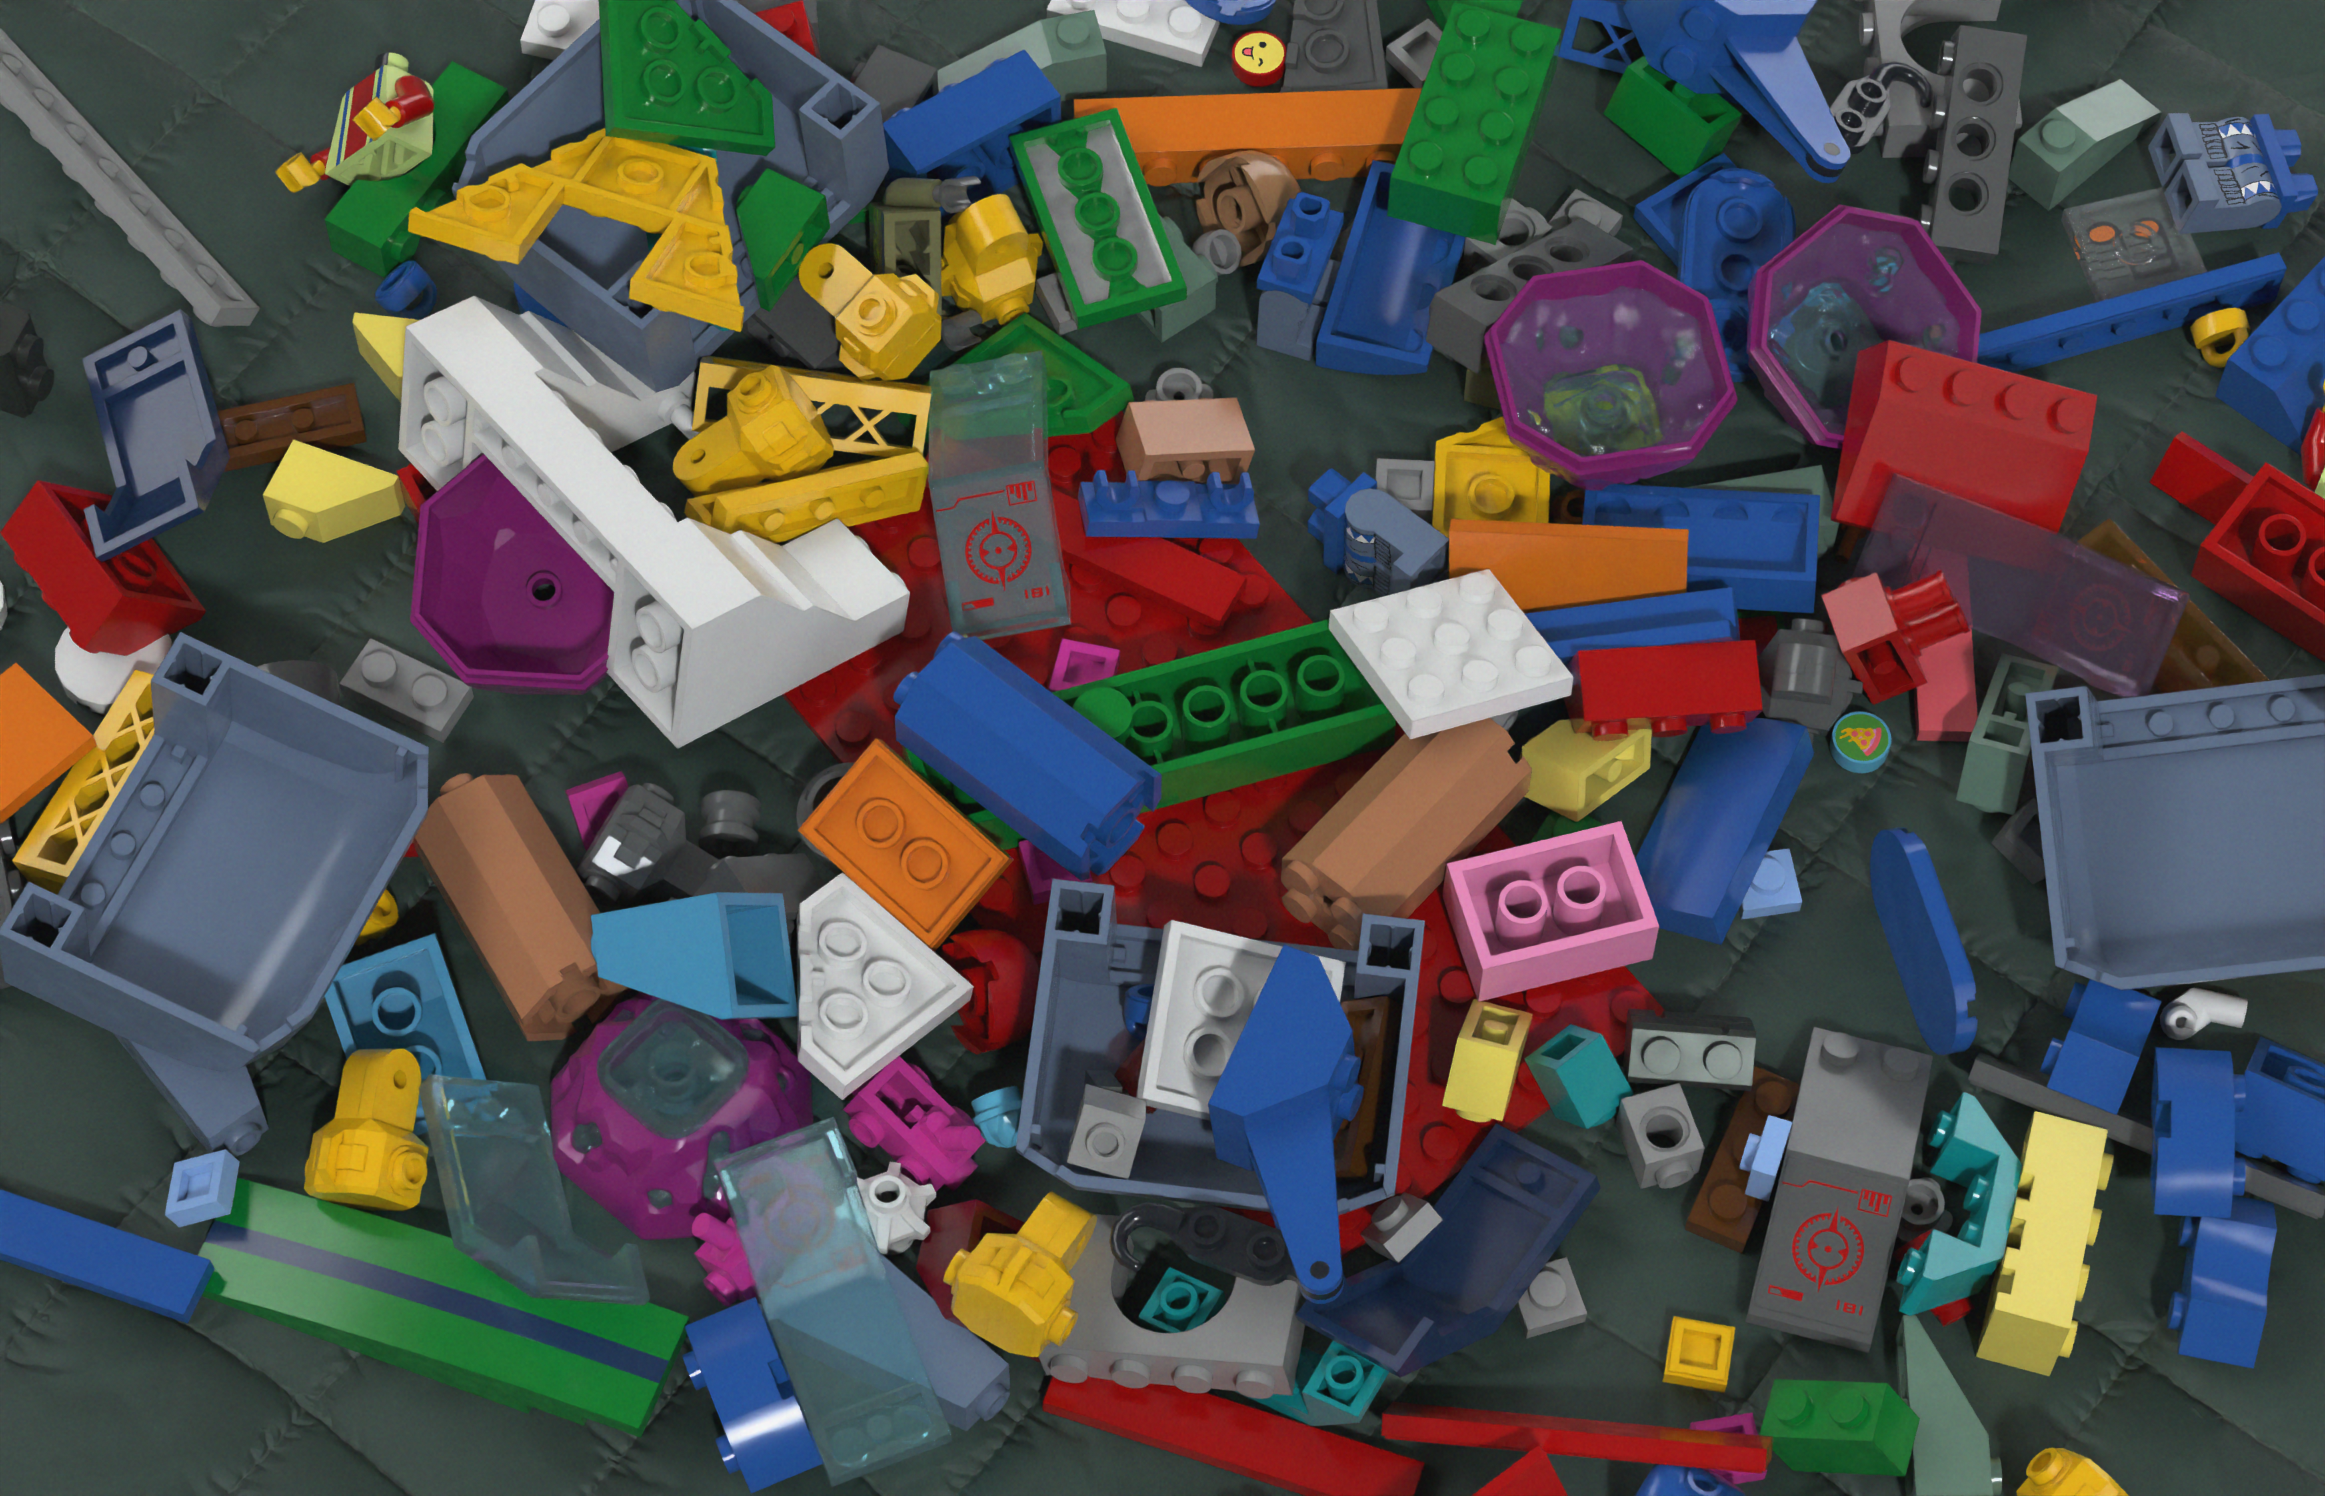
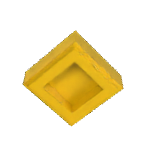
M1673 1316L1662 1382L1725 1393L1735 1327Z

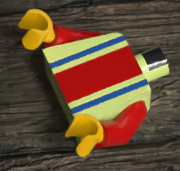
M390 52L378 55L375 60L374 72L348 90L342 98L331 146L313 154L310 163L300 152L284 162L275 171L290 192L296 193L304 187L317 183L319 179L327 180L331 177L349 186H352L356 179L368 181L394 179L402 176L432 155L433 110L435 108L433 101L434 90L428 82L408 73L409 62L405 57Z

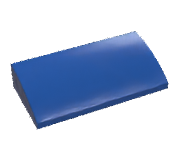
M1376 160L1372 161L1316 341V366L1374 375L1417 374L1427 372L1434 350V346L1426 342L1430 320L1429 306L1435 293L1453 285L1466 237L1387 216L1390 177L1395 166L1394 164Z
M1610 484L1603 490L1585 489L1582 525L1689 529L1687 593L1732 587L1736 592L1737 609L1814 613L1820 495Z
M1755 718L1752 722L1746 723L1747 728L1745 730L1734 733H1711L1710 725L1701 726L1635 858L1660 929L1722 945L1813 758L1814 750L1807 726L1764 718Z

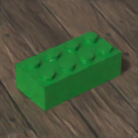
M1453 2L1390 177L1387 216L1496 245L1557 69L1562 29Z

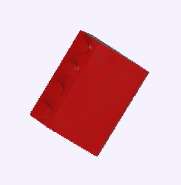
M1891 340L1858 351L1831 521L2035 573L2044 572L2089 452L2097 395Z

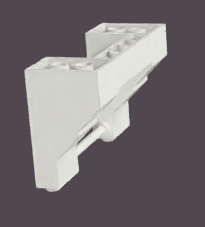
M472 296L406 326L398 449L437 491L484 453L614 591L608 646L609 658L606 664L608 668L607 674L677 749L904 631L910 591L901 577L896 573L890 572L871 553L867 543L861 537L854 535L838 518L797 539L788 540L789 543L783 546L742 530L728 534L690 518L677 522L671 509L666 504L658 502L644 488L634 470L628 465H622L611 453L671 423L689 440L701 433L692 431L694 416L692 406L696 385V373L694 371L679 386L654 392L573 330L530 311L521 315L515 314L476 296Z

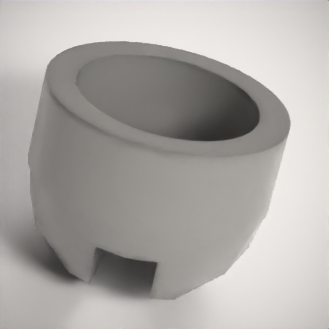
M1219 229L1206 232L1194 242L1192 248L1196 256L1202 254L1211 262L1217 276L1232 273L1237 269L1241 261L1240 243L1236 236L1228 230Z

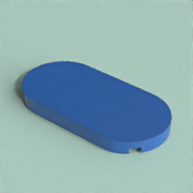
M1729 168L1710 175L1709 179L1701 182L1700 185L1698 184L1686 201L1681 217L1677 280L1708 297L1709 301L1713 299H1727L1736 303L1743 311L1748 324V285L1759 268L1795 240L1796 218L1794 209L1786 195L1783 198L1781 193L1774 188L1776 184L1765 175L1748 169ZM1776 284V287H1775L1774 291L1772 292V294H1775V293H1776L1778 284ZM1791 301L1770 318L1767 334L1768 348L1776 360L1781 356L1788 341ZM1684 337L1677 344L1683 356L1689 361L1696 347L1692 338ZM1747 340L1739 351L1726 357L1733 382H1744L1757 378L1748 365L1750 357L1747 354Z
M1905 827L1881 830L1874 838L1870 855L1872 894L1914 1018L1924 1041L1934 1053L1947 1055L1964 1052L1971 1046L1977 1031L1978 1019L1976 1020V1016L1968 1017L1967 1002L1975 1001L1976 987L1968 958L1925 844L1914 832L1907 833L1908 830Z

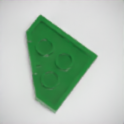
M599 0L606 136L767 156L775 148L772 94L757 78L751 82L728 58L732 53L729 48L700 18L694 22L674 0Z
M1024 312L923 384L932 386L925 441L933 446L938 437H941L956 445L1091 433L1125 409L1128 402H1134L1135 400L1130 384ZM896 412L899 422L914 433L916 415Z

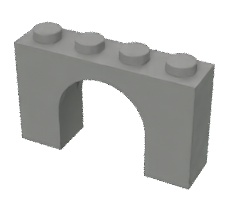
M1855 0L1864 1L1865 13H1861L1859 18L1860 45L1869 46L1870 57H1866L1864 63V77L1870 75L1875 68L1883 63L1899 62L1907 64L1922 73L1927 78L1933 91L1931 105L1928 108H1923L1920 105V94L1914 87L1899 81H1894L1890 84L1891 108L1873 135L1880 138L1882 158L1926 157L1928 150H1936L1939 129L1930 128V117L1935 96H1943L1946 77L1934 74L1917 64L1907 53L1902 43V38L1915 28L1934 22L1996 21L2001 0ZM1977 79L1964 80L1963 88L1970 99L1978 102L1988 100V89L1983 82ZM2020 100L2018 101L2011 155H2014L2022 127ZM1969 133L1956 135L1957 147L1963 154L1967 156L1981 155V144L1975 136Z
M1094 1214L1097 1216V1222L1093 1234L1083 1253L1069 1271L1075 1281L1070 1308L1078 1312V1319L1071 1334L1062 1346L1051 1342L1040 1354L1039 1359L1046 1375H1052L1056 1379L1069 1383L1084 1382L1087 1376L1113 1380L1117 1384L1129 1388H1143L1148 1384L1173 1385L1190 1393H1206L1210 1389L1232 1390L1256 1399L1269 1398L1273 1394L1293 1395L1305 1324L1298 1321L1296 1313L1307 1300L1302 1295L1295 1281L1285 1280L1276 1285L1261 1286L1236 1277L1233 1291L1227 1303L1209 1321L1196 1328L1178 1333L1149 1331L1132 1323L1122 1314L1129 1269L1120 1265L1113 1256L1109 1243L1111 1228L1119 1216ZM1129 1235L1127 1239V1249L1132 1255L1134 1245L1131 1236Z

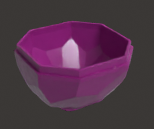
M483 453L420 506L410 622L466 685L474 689L516 695H584L609 676L606 664L609 658L608 646L614 591ZM542 584H550L555 587L554 596L547 601H540L535 598V591Z

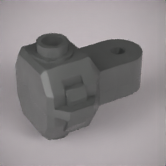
M1793 619L1792 628L1790 630L1779 629L1757 659L1763 707L1761 716L1764 719L1807 726L1813 747L1814 737L1826 736L1842 713L1850 705L1852 697L1861 698L1863 682L1851 680L1853 670L1841 651L1837 637L1827 634L1828 623L1809 619Z
M644 783L642 786L636 784L628 787L616 802L585 853L576 873L581 882L584 883V887L592 900L604 906H614L617 903L625 908L648 896L659 903L666 902L671 897L675 899L692 897L707 879L706 872L719 860L686 840L685 813L673 806V797L666 790L655 784Z

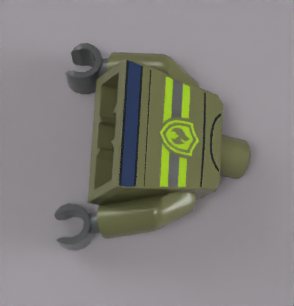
M976 176L946 179L942 182L940 179L899 178L889 184L883 195V201L871 202L869 206L870 272L872 274L894 273L898 278L916 274L939 294L937 313L942 317L941 336L950 350L958 351L982 342V339L974 336L969 329L983 322L978 312L969 310L948 318L946 312L942 310L941 211L939 209L942 206L949 213L963 212L973 204L967 197V187L969 185L981 184L980 179Z

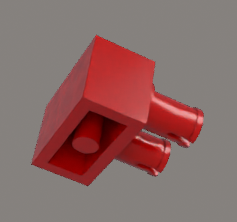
M1942 569L1895 590H1892L1890 586L1885 587L1876 572L1866 577H1855L1846 580L1837 589L1821 595L1841 651L1858 681L1863 682V689L1872 705L1928 683L1918 658L1922 656L1921 650L1963 632L1967 633L1970 631L1957 597L1953 596Z

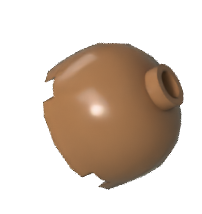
M1253 150L1238 151L1208 161L1199 173L1197 182L1206 181L1204 186L1205 197L1196 200L1197 214L1203 233L1219 229L1228 230L1233 233L1241 246L1240 267L1265 260L1289 198L1295 199L1297 193L1301 192L1296 179L1287 166L1279 159Z

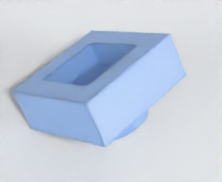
M1789 848L1766 852L1739 908L1741 920L1800 911L1802 898Z
M1768 1115L1762 1137L1752 1133L1749 1134L1739 1169L1750 1172L1745 1191L1746 1195L1769 1202L1792 1122Z
M224 1149L175 1162L165 1216L178 1227H183L231 1214L240 1161Z

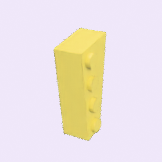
M2037 1111L2034 1112L2021 1152L2020 1162L2022 1170L2005 1253L1994 1272L1976 1357L2050 1376L2058 1356L2070 1357L2078 1326V1321L2072 1320L2075 1301H2082L2090 1270V1265L2083 1264L2086 1244L2094 1245L2102 1215V1210L2093 1208L2096 1190L2105 1191L2114 1155L2104 1153L2107 1129Z

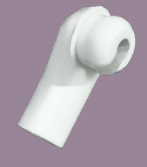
M2191 988L2164 1007L2160 1015V1025L2163 1032L2175 1040H2184L2193 1036L2210 1022L2242 1028L2248 999L2201 988Z

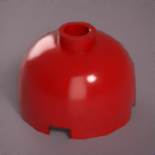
M994 928L976 929L950 936L954 942L944 944L940 950L939 957L974 986L970 1001L957 1010L964 1025H951L957 1039L966 1050L975 1054L998 1050L1024 1039L1032 1031L1041 960L1036 958L1033 951L1018 936Z

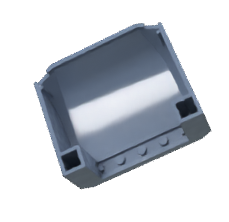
M674 0L694 22L700 18L729 48L732 53L728 58L751 82L757 78L772 94L775 148L767 156L716 150L719 173L718 186L722 189L724 199L723 214L725 225L729 226L733 247L732 262L736 265L738 273L737 284L741 306H744V323L760 308L743 247L738 217L735 212L740 194L748 185H755L766 168L826 196L830 229L818 245L828 243L873 199L889 170L881 106L874 98L737 1ZM600 18L471 136L465 152L467 160L459 182H454L452 186L455 199L458 189L468 185L483 184L488 181L489 176L520 163L533 168L551 160V150L568 143L581 142L589 134L605 128ZM564 204L561 206L518 265L507 261H496L516 284L549 312L654 392L679 386L700 366L702 357L710 356L735 332L734 330L721 331L707 322L674 312L660 311L651 305L629 299L630 280L649 254L646 231L637 226L607 217L592 216L584 210Z
M180 632L151 679L154 736L58 895L31 882L27 883L0 928V955L5 983L154 1051L195 1067L223 1072L240 1069L282 1048L314 1016L428 815L429 747Z
M2325 674L2097 701L2087 686L2025 693L2056 967L2122 991L2325 969Z
M1052 879L1016 1152L1075 1190L1270 1212L1255 1170L1249 1171L1217 1159L1211 1121L1146 1106L1145 1124L1128 1180L1067 1163L1069 1140L1084 1092L1085 1070H1110L1121 1084L1122 1090H1127L1129 1096L1136 1098L1145 1043L1136 1040L1126 1029L1124 1016L1125 993L1129 988L1136 985L1155 984L1164 929L1117 924L1115 887L1113 885ZM1363 914L1359 951L1257 940L1281 947L1287 945L1310 954L1346 962L1340 1004L1342 1001L1387 996L1403 1005L1366 1180L1336 1182L1338 1215L1395 1196L1425 926L1424 920Z

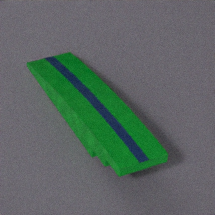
M237 1178L231 1214L215 1219L197 1255L211 1260L215 1268L202 1294L205 1298L529 1414L533 1407L585 1426L587 1419L640 1438L687 1336L685 1326L690 1324L689 1316L582 1280L585 1283V1287L570 1289L569 1287L573 1288L582 1282H578V1279L575 1280L573 1279L574 1277H569V1275L551 1272V1269L546 1271L545 1269L548 1268L521 1259L513 1260L517 1258L377 1215ZM476 1255H482L483 1257H485V1256H495V1258H497V1257H500V1258L503 1257L504 1259H503V1260L498 1259V1260H500V1261H496L495 1259H493L494 1261H492V1262H486V1261H491V1260H489V1259L486 1258V1257L480 1259V1258H479L480 1256L477 1257ZM531 1266L537 1268L538 1270H540V1271H542V1272H546V1273H533V1274H532L533 1276L541 1277V1278H538V1279H535V1278H533V1277H531V1276L529 1275V1273H531V1272H537V1271H535ZM520 1267L531 1268H527L525 1270H522L521 1273H518L519 1275L522 1274V1277H527L526 1279L521 1278L520 1276L515 1274L514 1270ZM564 1277V1278H567L568 1280H570V1283H568V1284H563V1285L566 1286L569 1290H567V1289H565V1288H563V1287L557 1288V1286H559V1285H557V1284H555V1283H566V1282H567V1280L558 1279V1278ZM585 1293H589V1294H603V1295H607V1296H606V1297L588 1296V1295L585 1294Z

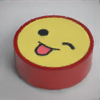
M1266 31L1248 32L1239 37L1233 45L1232 71L1241 82L1250 86L1264 87L1274 84L1283 76L1286 70V47L1282 40L1272 33Z

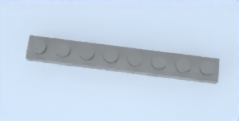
M0 28V103L18 115L29 127L32 138L52 152L63 164L62 169L64 173L74 181L79 182L95 199L94 203L98 210L112 218L128 235V242L135 249L144 253L160 270L161 278L168 285L177 289L193 306L194 314L201 321L213 327L250 326L260 309L259 306Z

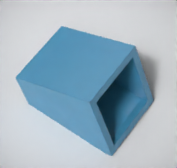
M716 892L591 915L593 930L591 951L597 963L598 977L722 1020L790 1018L797 1016V1002L783 893Z

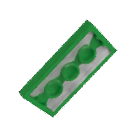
M1117 108L1009 136L1011 154L1078 330L1187 300V286Z

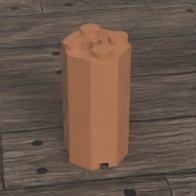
M1491 718L1414 739H1409L1405 733L1282 858L1281 882L1288 890L1282 897V902L1286 909L1303 923L1311 921L1328 934L1330 942L1336 949L1359 951L1363 914L1407 919L1445 879L1447 863L1463 860L1529 792L1532 768L1524 756L1516 764L1511 758L1508 750L1515 742L1507 730Z
M464 773L449 779L440 789L441 796L436 798L428 808V815L415 836L413 843L423 865L526 1040H563L577 1032L572 1024L573 1021L587 1015L593 1024L607 1017L632 988L598 977L597 963L591 951V937L593 934L591 915L599 914L600 912L519 777L512 774L481 775L474 779L471 774Z

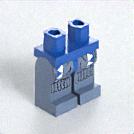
M2168 113L2148 146L2162 188L2168 187L2164 194L2179 234L2247 229L2261 226L2262 229L2278 228L2287 213L2308 210L2318 195V188L2313 175L2308 173H2290L2289 167L2294 166L2301 156V142L2296 129H2274L2269 114H2254L2251 120L2244 117H2231L2218 122H2192L2189 113ZM2176 153L2175 158L2170 163L2169 155ZM2192 198L2193 201L2187 209L2185 200Z
M1304 192L1297 193L1295 199L1289 198L1257 278V289L1263 290L1259 299L1256 346L1307 361L1311 360L1315 350L1318 334L1341 262L1331 260L1330 255L1343 225L1344 213L1330 210V202L1325 198Z
M1331 468L1311 485L1308 490V501L1316 506L1317 509L1308 520V533L1324 544L1323 564L1335 574L1344 568L1346 577L1352 583L1359 587L1372 588L1382 597L1447 580L1448 571L1446 569L1448 568L1449 538L1392 496L1377 489V481L1365 472L1351 483Z

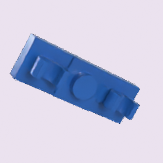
M1098 470L1093 477V482H1080L1078 501L1085 535L1088 537L1257 538L1260 522L1255 506L1251 478L1248 472L1241 473L1239 484H1222L1219 472H1212L1207 479V484H1195V481L1173 480L1138 481L1136 472L1129 470L1125 483L1108 482L1105 470Z

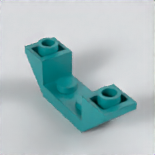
M1965 1092L1962 1093L1950 1113L1943 1110L1938 1113L1931 1127L1927 1143L1935 1147L1930 1173L1968 1188L1963 1208L1971 1211L1970 1218L1962 1226L1957 1238L1933 1229L1919 1250L1911 1247L1905 1254L1896 1281L1904 1285L1899 1312L1909 1316L1979 1293L2004 1257L2022 1164L1976 1097Z
M1169 1267L1139 1314L1138 1320L1149 1331L1159 1333L1183 1332L1209 1321L1227 1302L1222 1290ZM1335 1341L1331 1342L1324 1356L1301 1346L1292 1396L1273 1394L1271 1397L1264 1399L1248 1398L1310 1426L1359 1423L1389 1371Z

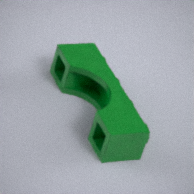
M453 61L431 86L434 90L433 101L435 104L433 110L434 144L432 155L411 172L394 179L383 181L356 179L324 219L332 251L383 278H386L400 263L409 261L417 250L419 239L422 236L408 232L410 210L417 207L422 211L428 212L451 202V199L454 197L452 186L454 182H459L467 160L465 152L471 136L510 101L507 88Z

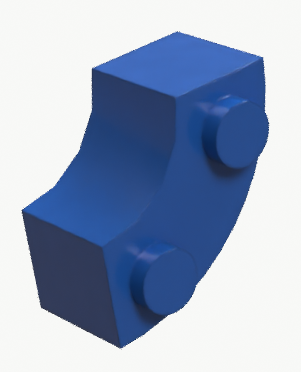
M2091 979L2087 986L2075 982L2063 1012V1016L2073 1019L2065 1042L2054 1037L2052 1038L2039 1071L2051 1076L2047 1088L2117 1115L2161 1001L2134 990L2122 991Z
M2155 1047L2150 1102L2152 1116L2150 1191L2154 1214L2231 1219L2232 1196L2244 1195L2246 1179L2245 1158L2234 1157L2235 1112L2244 1111L2246 1080L2245 1075L2233 1073L2231 1051Z
M2233 1195L2231 1219L2195 1216L2181 1217L2178 1246L2186 1247L2187 1254L2181 1293L2173 1292L2167 1316V1329L2178 1331V1354L2254 1369L2267 1315L2268 1278L2277 1233L2274 1203Z
M756 1297L686 1325L685 1329L693 1350L683 1354L682 1357L695 1389L699 1390L707 1386L726 1433L715 1438L728 1473L732 1474L741 1470L750 1493H754L821 1465L822 1461Z

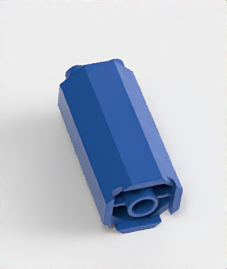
M957 631L949 633L937 647L934 659L920 673L914 671L908 674L898 685L894 693L893 700L900 705L895 715L896 741L1081 881L1090 878V870L1097 876L1106 873L1138 840L1145 827L1136 819L1143 806L1154 812L1161 799L1162 775L976 636L965 638Z

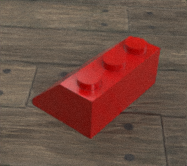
M2265 462L2201 543L2191 577L2325 662V499Z
M37 480L0 531V534L13 550L15 562L31 575L42 590L41 597L44 602L58 612L71 630L69 635L76 645L93 654L105 652L128 656L167 634L171 635L199 621L203 617L206 610L152 538L104 562L96 558L84 509L94 504L104 512L113 495Z
M1755 640L1577 651L1566 666L1574 678L1571 695L1563 697L1574 732L1575 734L1592 733V738L1595 741L1624 739L1629 736L1628 730L1651 729L1653 737H1674L1686 734L1688 732L1687 726L1710 725L1711 733H1734L1745 730L1747 728L1746 723L1752 722L1763 710Z

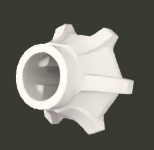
M890 1162L887 1172L865 1180L853 1175L846 1183L847 1189L853 1195L850 1212L840 1217L841 1224L843 1223L844 1227H851L856 1233L862 1235L881 1254H900L911 1246L914 1239L924 1240L931 1232L930 1227L924 1222L926 1206L936 1198L933 1185L919 1186L901 1173V1163Z

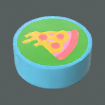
M1868 712L1846 714L1837 721L1833 728L1830 740L1831 755L1838 765L1850 772H1872L1881 767L1887 759L1891 746V733L1886 723L1874 714Z

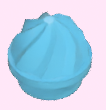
M1018 1086L999 1089L974 1099L971 1102L975 1117L972 1120L979 1129L981 1136L989 1144L997 1147L1011 1148L1016 1146L1022 1098Z

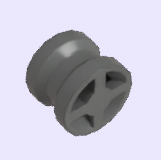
M734 790L716 791L706 795L701 802V816L706 820V826L699 832V848L718 859L727 856H753L758 851L759 838L753 828L754 824L760 819V801L748 793Z

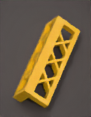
M713 356L702 357L692 431L702 432L718 422V420L706 419L709 387L733 390L745 376L753 372H761L772 364ZM774 365L786 371L811 401L824 402L816 408L820 415L834 404L847 405L863 423L845 438L830 436L834 450L888 458L919 451L923 456L932 386L883 381L882 379L874 378L861 380L857 376ZM860 407L881 411L869 419ZM891 412L916 415L912 447L888 444L874 425ZM868 430L876 442L859 440L857 438Z
M919 451L890 458L876 457L817 470L809 474L806 473L796 479L782 482L772 480L687 499L684 513L690 519L728 534L742 530L770 542L779 543L797 539L837 518L846 527L919 511L930 465Z
M139 670L133 672L93 734L97 746L73 765L16 853L12 862L28 882L58 895L154 736L151 679L154 674Z

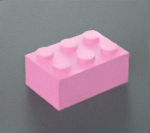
M1622 821L1447 863L1443 900L1478 1002L1653 958L1659 924Z

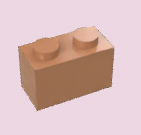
M1237 398L1128 402L1115 440L1126 474L1128 470L1135 471L1138 481L1173 480L1195 481V484H1207L1209 475L1212 472H1219L1222 484H1239L1241 473L1247 472L1255 452Z

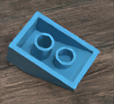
M436 933L341 966L325 994V999L346 1059L360 1049L400 1048L406 1049L414 1055L421 1071V1089L413 1130L416 1136L496 1108Z

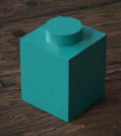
M1570 1024L1525 1058L1555 1117L1585 1129L1601 1125L1615 1115L1621 1099L1634 1094L1603 1035Z

